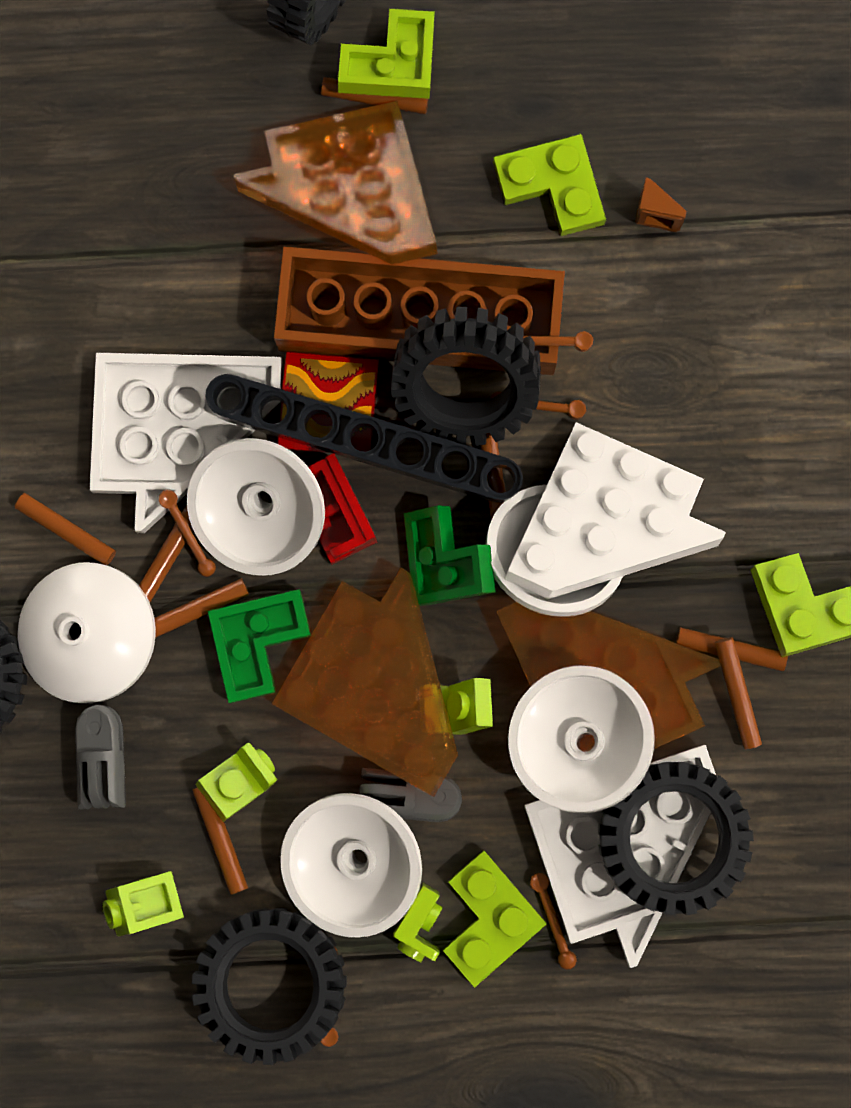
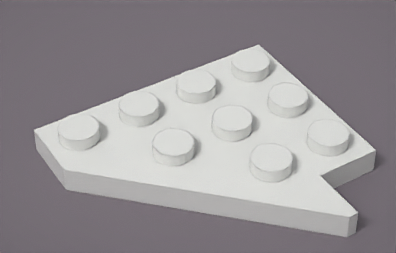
M96 353L90 491L93 493L136 494L135 531L137 533H146L169 511L159 503L158 497L160 492L166 489L174 491L177 495L178 503L187 494L194 470L210 452L227 442L248 438L255 431L226 422L215 415L207 405L205 398L206 388L210 381L217 376L230 374L282 389V358ZM236 387L224 388L217 397L218 407L223 410L234 409L241 401V391ZM270 401L264 406L262 410L264 421L281 407V401Z
M575 423L510 565L505 580L547 599H551L717 547L726 532L689 516L704 480L703 478L579 423Z
M701 745L650 763L651 765L663 762H685L705 767L715 774L706 745ZM677 791L662 793L652 797L642 805L635 815L630 829L631 849L640 868L658 881L677 883L711 813L709 808L699 799L687 793ZM541 800L525 804L524 807L570 943L572 944L616 929L628 966L630 968L637 966L662 912L651 911L631 900L615 885V882L603 866L605 864L598 844H600L598 823H601L602 810L590 813L568 812L554 808Z

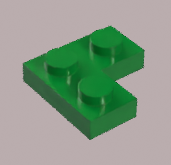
M437 505L404 513L414 606H427L495 593L490 545H473L455 549L450 506Z
M300 589L208 611L228 703L232 704L276 693L266 647L311 636Z

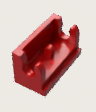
M335 453L308 466L320 486L324 499L325 520L319 540L331 565L377 543L376 536Z

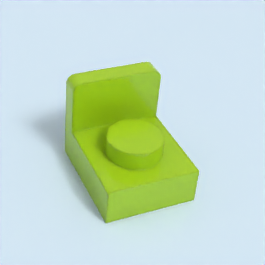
M472 678L450 686L425 685L420 688L421 729L424 733L463 735L493 727L490 679Z
M248 742L236 754L199 779L195 785L220 819L225 822L266 792L277 779L273 774L275 767L268 755L261 749L255 750Z
M171 871L106 890L107 900L103 902L105 920L110 929L115 928L118 937L184 918Z
M422 882L414 903L393 931V937L400 940L397 949L418 962H422L425 956L435 961L440 953L437 946L417 935L421 928L427 932L430 931L443 908L436 903L440 896L439 892Z

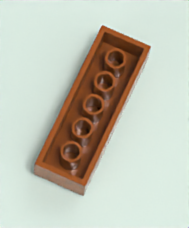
M283 247L274 340L278 350L282 352L299 351L394 361L397 344L400 338L404 339L405 331L410 325L417 329L418 319L425 315H428L435 324L436 311L445 308L450 319H455L456 307H467V318L476 319L478 308L487 309V321L493 323L497 314L500 313L508 317L507 330L515 323H518L524 328L523 336H559L565 271ZM535 346L534 351L539 350L542 375L554 376L559 346ZM466 352L449 353L436 358L429 364L505 371L499 363L491 358Z

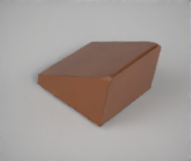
M645 178L635 222L639 225L663 230L680 231L687 211L650 178Z

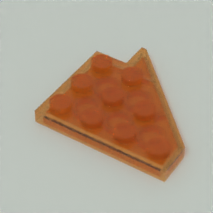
M398 101L264 131L272 166L234 174L238 192L391 265L438 254L435 236Z
M400 568L381 602L342 581L272 704L435 797L458 753L412 576L408 571Z
M518 602L496 611L530 687L545 675L571 666L597 667L618 675L629 683L641 696L653 722L654 749L705 726L685 682L720 667L719 659L592 611L574 616H551L530 610ZM586 735L580 740V749L584 752L590 751L595 745V739L592 735Z

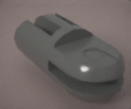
M94 705L86 708L77 718L75 727L78 809L86 810L92 806L96 809H107L110 805L114 808H125L124 735L121 717L111 707Z
M361 768V778L367 781L406 785V787L384 784H362L359 786V794L374 798L380 802L405 804L404 806L387 805L402 819L444 822L452 819L460 810L462 804L461 790L448 777Z

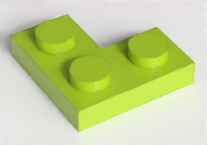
M389 9L387 46L341 44L338 93L429 99L434 12Z
M582 134L493 157V165L505 205L549 194L561 236L605 225L606 217Z
M799 553L761 563L751 569L781 657L851 638V586L814 597Z
M485 850L448 880V883L471 908L478 919L444 947L443 951L474 988L547 925Z

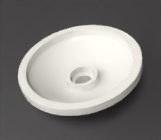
M256 438L237 439L222 444L210 452L198 464L189 482L187 511L197 538L214 558L236 571L262 576L287 571L298 565L310 554L321 536L325 520V505L320 486L308 466L297 455L279 444ZM260 491L268 493L272 503L264 502L260 497Z
M547 485L534 486L519 491L514 497L506 500L498 508L487 531L486 545L491 547V565L494 578L499 586L522 606L545 615L574 616L591 611L603 604L614 593L623 576L551 599H547L505 580L506 574Z
M99 563L70 564L47 575L29 594L22 608L18 623L19 651L31 677L40 687L53 696L75 703L102 702L126 691L145 671L155 645L156 626L154 614L143 590L125 573ZM74 623H78L81 627V635L76 640H73L69 633Z
M592 666L562 668L545 675L534 683L522 696L514 710L508 736L510 758L516 774L523 785L542 802L554 808L575 813H590L609 808L631 794L640 784L649 768L655 740L650 712L638 692L618 675ZM586 735H592L595 739L594 747L590 751H582L580 749V740Z
M342 793L317 800L294 819L282 845L281 872L291 900L308 920L321 929L339 936L367 937L392 927L408 912L420 888L422 860L412 831L393 809L365 795ZM355 850H361L366 854L367 863L359 862L356 859Z

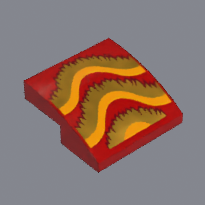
M287 351L282 390L374 417L379 359ZM281 402L279 422L287 414V406L283 402ZM325 414L314 415L307 423V432L313 437H324L330 433L333 421ZM363 427L355 431L351 439V444L354 448L365 452L371 450L373 430ZM278 437V444L287 449L325 452Z

